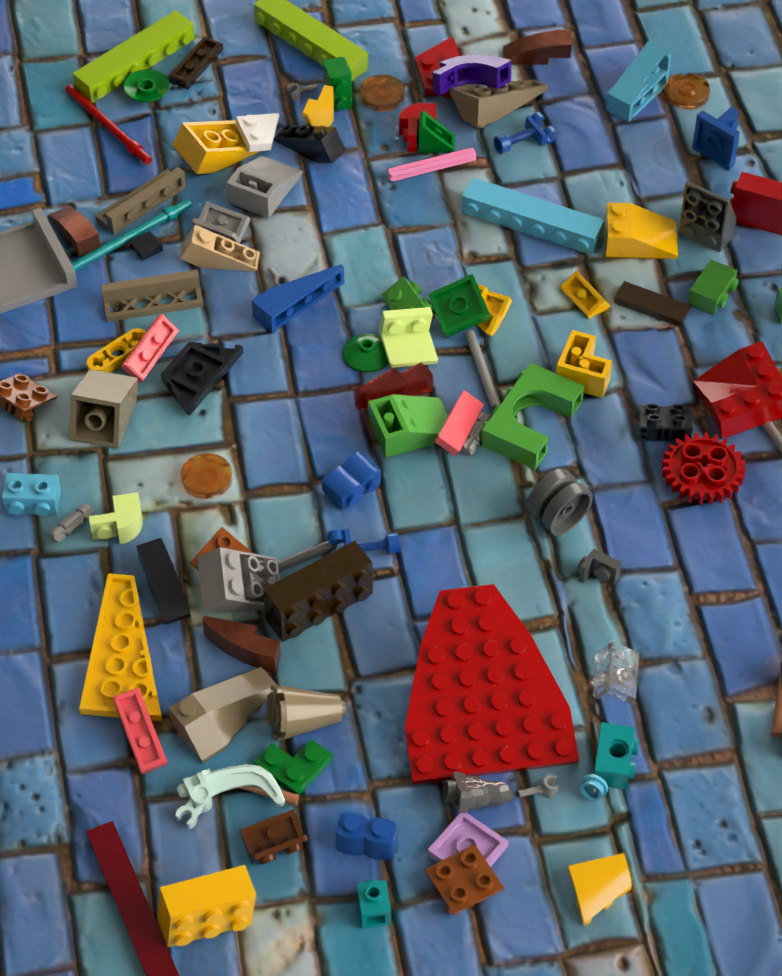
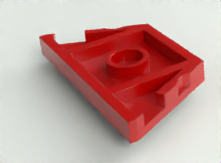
M454 37L444 40L415 57V66L426 95L437 96V94H433L432 77L433 72L440 69V62L460 56ZM450 91L440 95L444 98L452 99Z

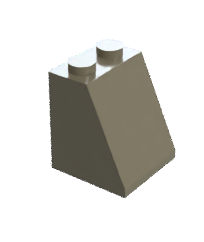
M90 369L71 394L69 440L118 449L137 402L138 378Z

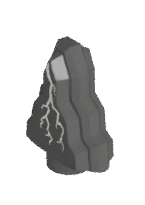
M453 772L449 780L445 781L443 790L444 802L446 804H454L458 813H467L468 810H480L484 806H502L507 801L513 800L514 796L512 789L508 788L507 783L483 780L478 776H469L462 772Z

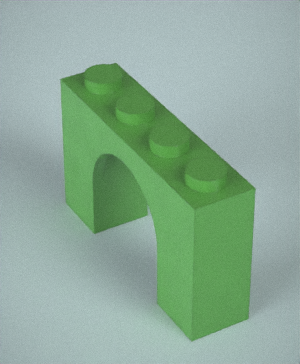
M530 363L525 371L522 370L519 373L514 387L508 388L503 402L495 406L490 420H486L480 429L482 446L536 470L547 454L549 437L520 424L516 420L515 415L524 408L540 406L572 418L583 402L584 385Z

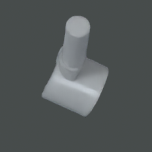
M292 83L287 86V91L293 100L299 101L302 98V94L317 89L318 84L314 83L300 87L299 84Z
M272 266L268 268L269 273L274 278L275 286L289 282L287 276L278 275Z
M548 775L545 777L542 785L518 790L519 796L524 797L542 793L546 797H554L559 786L551 787V785L555 784L557 777Z

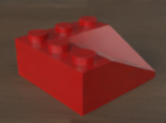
M762 341L738 349L693 381L722 439L782 418V376Z

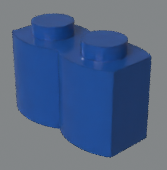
M357 452L350 456L341 466L330 471L321 480L322 491L342 509L354 506L360 501L361 495L369 491L373 492L378 488L381 482V470L361 452Z
M357 813L340 814L336 828V849L348 855L365 854L376 860L393 859L397 841V824L385 818L367 819Z

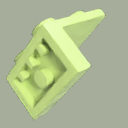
M431 307L382 312L379 334L391 368L437 364L438 357L429 332L433 316Z

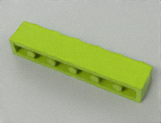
M258 0L254 3V18L259 25L264 26L274 35L284 39L291 46L296 47L322 66L325 60L345 57L352 73V81L368 70V52L287 0Z
M177 10L173 11L72 73L74 87L91 103H94L122 86L126 78L132 73L149 69L194 41L193 22Z

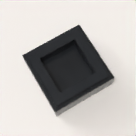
M150 231L130 241V247L142 261L163 251V245Z

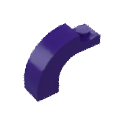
M463 55L446 59L440 62V69L433 72V94L442 95L450 91L452 87L465 84H481L498 89L511 82V60L491 55Z

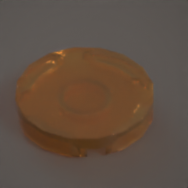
M678 73L670 77L666 82L665 97L668 102L678 108H699L705 105L709 99L710 89L708 81L695 73H688V75Z
M371 76L360 86V99L365 106L368 107L369 105L372 107V110H393L399 106V103L404 101L405 87L394 76Z
M212 453L197 454L188 459L181 470V480L184 489L196 498L209 499L213 495H222L231 486L233 479L231 465L228 461Z

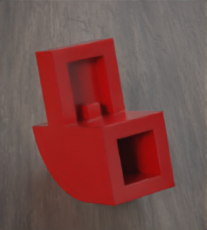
M436 103L412 104L400 113L399 135H403V142H407V152H417L420 112L425 111L436 120Z

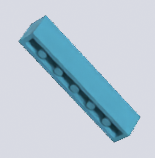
M474 177L462 195V213L579 252L593 255L603 238L605 224L603 219Z

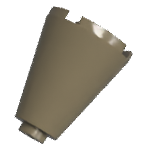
M273 685L270 687L274 693L268 694L267 715L268 724L275 727L276 732H271V736L275 741H282L340 723L342 717L346 716V703L344 700H341L339 695L283 685Z

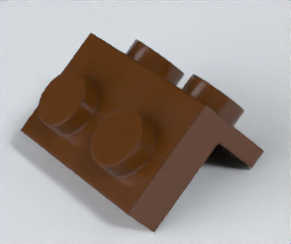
M294 809L239 830L251 863L259 860L260 865L275 860V854L286 850L287 855L302 850V843L308 841L307 836L302 832Z

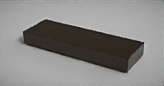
M204 36L168 76L169 82L189 89L221 53L223 43Z
M626 281L622 283L614 297V303L679 327H682L691 311V305Z

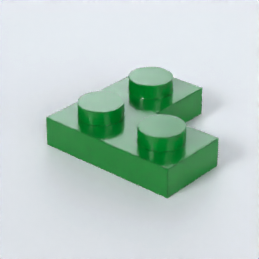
M312 739L294 758L271 743L254 761V765L261 766L271 773L282 788L300 796L333 761V754Z

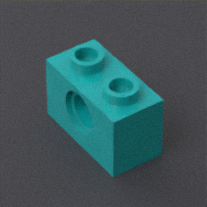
M601 722L594 774L603 778L608 787L627 789L628 779H634L636 763L630 761L631 755H637L639 739L634 738L635 727Z

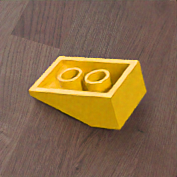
M236 120L182 123L173 142V146L180 156L184 158L196 174L216 173L259 152L248 151L235 124Z
M607 203L605 218L606 257L678 259L677 223L675 220L632 203Z

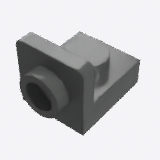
M593 548L588 557L584 556L578 565V570L580 571L579 581L585 583L590 574H593L598 579L615 585L620 578L621 562Z

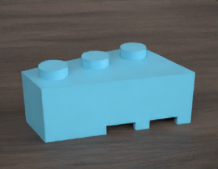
M649 40L616 84L608 91L606 95V110L628 122L668 85L672 51Z

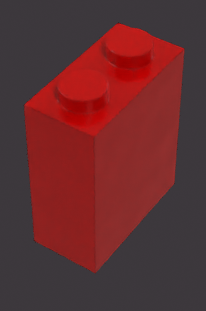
M741 172L739 179L733 181L730 191L731 194H734L730 202L736 216V223L782 235V182Z

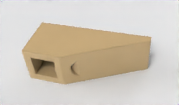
M194 225L183 241L180 259L200 268L256 272L260 252Z

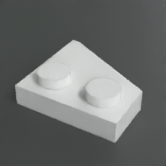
M279 114L236 117L235 124L249 152L271 150Z

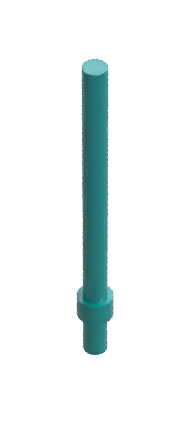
M187 198L175 206L170 205L164 208L162 213L75 260L71 263L74 270L77 271L165 221L170 222L178 218V214L192 207L191 201Z

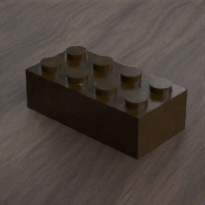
M353 541L263 589L265 620L282 642L299 636L302 631L313 625L321 624L326 618L345 611L350 605L358 601H364L373 594V562L357 542Z

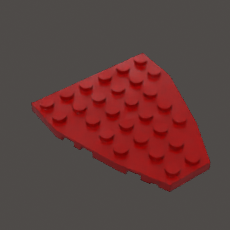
M490 584L440 590L420 645L404 729L412 784L449 780L453 772H462L469 776H484L578 764L579 755L570 706L530 632L496 586Z

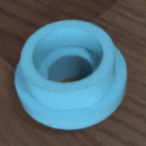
M587 774L580 781V792L584 798L590 801H598L608 791L607 783L598 775Z

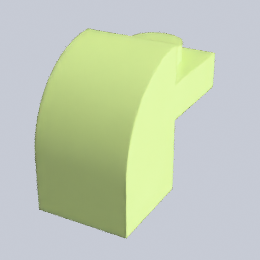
M138 492L112 496L114 513L89 516L92 540L109 539L119 536L120 544H124L133 540L140 533L143 520Z

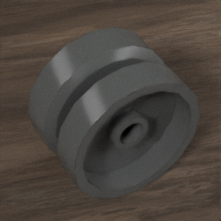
M559 468L544 476L536 484L527 499L526 510L537 521H542V525L552 535L560 536L569 532L584 518L592 504L593 494L582 483H577L575 477L566 469Z

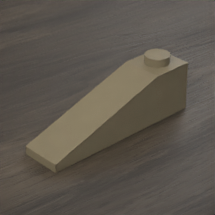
M536 80L511 81L498 89L489 86L486 88H476L475 84H467L450 88V94L462 119L471 123L473 127L483 128L486 124L500 120L547 91L548 85Z
M262 667L194 692L169 707L171 726L203 764L228 747L238 730H242L250 716L255 711H258L267 701L268 694L274 693L270 687L277 684Z

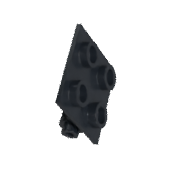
M653 403L639 406L642 427L640 428V438H645V441H658L660 430V441H664V430H668V441H671L672 430H674L673 441L677 438L684 441L685 434L692 439L693 424L689 407L681 404L659 406Z

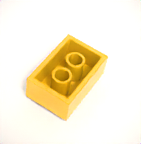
M243 865L160 887L157 919L167 947L175 945L185 946L197 939L214 938L220 933L230 930L240 931L252 925L256 892L246 866Z

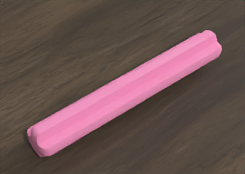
M467 148L392 167L387 170L388 178L391 182L472 162L476 160V153L473 148Z

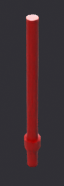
M72 85L66 86L65 91L126 146V150L133 157H138L145 165L151 163L152 158L143 150L142 145L136 140L130 139Z

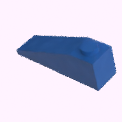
M340 264L272 287L264 293L257 295L252 300L253 318L270 332H275L344 284V266Z

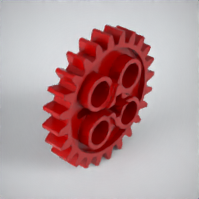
M695 432L692 439L685 434L684 441L677 438L675 445L669 444L668 451L664 452L661 465L662 477L666 478L665 485H672V493L680 491L679 498L688 496L689 503L694 499H698L699 505H702L703 500H707L712 505L713 499L723 503L724 496L731 499L732 493H738L739 486L743 485L746 468H744L745 460L741 459V452H735V444L727 446L728 439L720 442L718 441L717 434L712 439L709 438L707 432H705L703 437H699L698 433Z

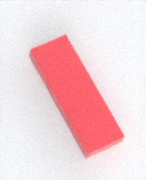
M163 314L158 315L121 367L131 377L138 378V383L142 382L179 330Z
M463 390L434 442L456 456L460 452L484 404Z
M139 687L112 697L141 774L143 775L168 765Z

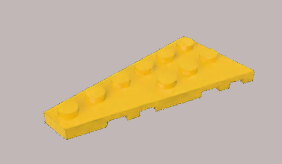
M108 573L79 707L80 714L120 718L112 697L139 687L151 721L162 722L135 577L133 575Z

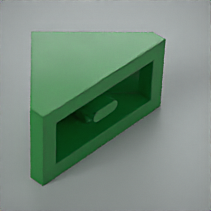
M421 111L419 117V152H454L455 134L425 111Z

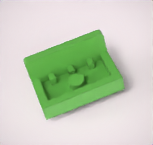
M404 276L381 294L391 310L431 307L432 310L434 308L426 297L422 298L420 295L423 292L420 286L414 280L409 282Z

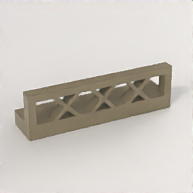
M179 167L173 171L166 169L96 214V221L113 235L117 234L186 189L184 171Z
M198 269L101 284L107 322L204 307ZM196 294L197 299L187 301L183 297ZM164 298L172 300L170 304L164 305L159 303V301ZM139 302L148 304L145 308L135 307ZM119 305L124 307L120 312H110V307Z

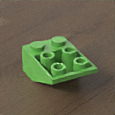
M389 395L368 401L369 423L385 458L437 444L434 441L448 417L443 403L438 397Z

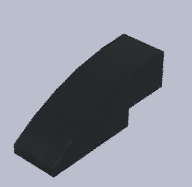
M162 538L137 545L139 562L147 577L149 589L165 625L190 617V611Z

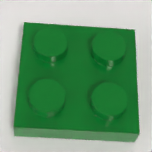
M473 274L428 294L447 338L492 318Z

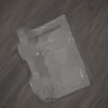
M612 641L596 653V669L592 682L594 686L593 697L599 699L608 693L627 703H631L636 699L639 653Z

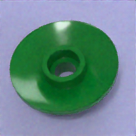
M152 69L136 71L129 75L124 82L126 95L137 102L157 101L164 97L169 90L168 78L163 73Z
M370 333L359 334L349 339L344 345L343 359L353 370L372 373L385 368L389 364L379 335Z

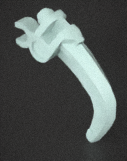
M244 764L210 771L209 768L196 773V775L182 779L183 783L177 787V792L180 797H189V801L186 805L177 809L175 817L177 821H180L183 815H191L192 817L187 822V827L191 829L196 825L197 817L212 808L213 796L243 786L251 785L261 788L278 807H282L285 804V798L272 774L261 766Z

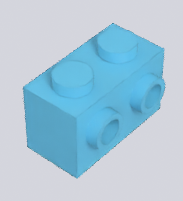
M6 473L2 495L5 513L57 516L61 494L59 476Z

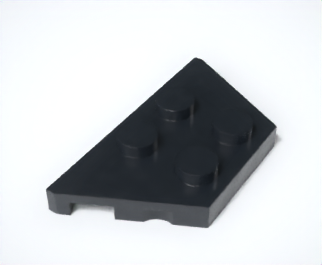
M188 342L161 373L162 382L187 415L190 416L239 359L243 354V346L235 345V349L220 348V344L217 343L202 344L201 342Z

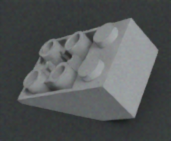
M260 156L238 167L226 182L228 203L269 218L301 177L303 171L265 156Z
M221 547L197 557L203 609L223 612L265 610L263 589L280 580L276 557Z

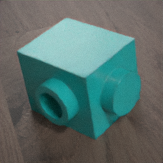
M371 879L357 884V898L362 929L391 925V909L386 880L378 881Z

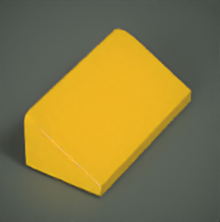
M577 270L559 287L589 319L611 307Z

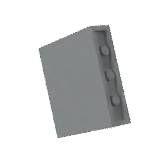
M41 208L32 210L34 221L0 232V314L78 287L75 270Z

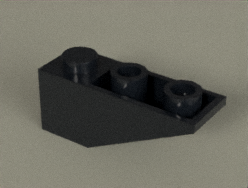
M288 124L282 127L280 132L274 137V141L316 163H333L346 151L336 127Z

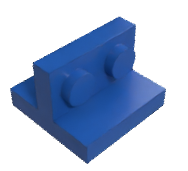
M730 107L718 119L703 110L698 113L692 149L728 170L735 166L740 132L736 130L739 124L737 121L739 111Z

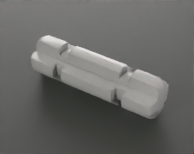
M484 412L479 414L476 419L477 421L474 423L461 448L463 453L468 455L474 454L477 449L476 446L482 440L480 429L486 420H490L492 417L490 414Z
M85 503L76 509V513L73 511L58 523L59 527L55 526L48 533L51 540L60 543L66 538V534L70 535L84 523V519L87 521L89 516H93L94 511L91 509V506Z

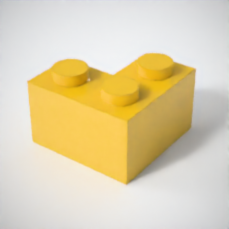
M572 330L557 363L556 374L584 385V393L603 398L611 378L612 360L594 356L596 336Z

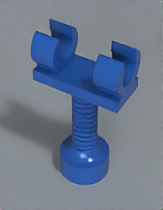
M536 112L531 116H526V130L511 136H507L504 133L494 137L493 142L497 152L503 154L511 150V145L534 137L541 146H544L545 143H552L557 139L554 135L557 131L552 126L542 130L541 128L545 125L542 120L545 117L540 112Z
M349 528L328 532L327 538L330 545L344 543L345 546L351 543ZM397 532L386 533L385 538L382 540L357 542L364 552L380 549L386 550L388 554L400 552Z

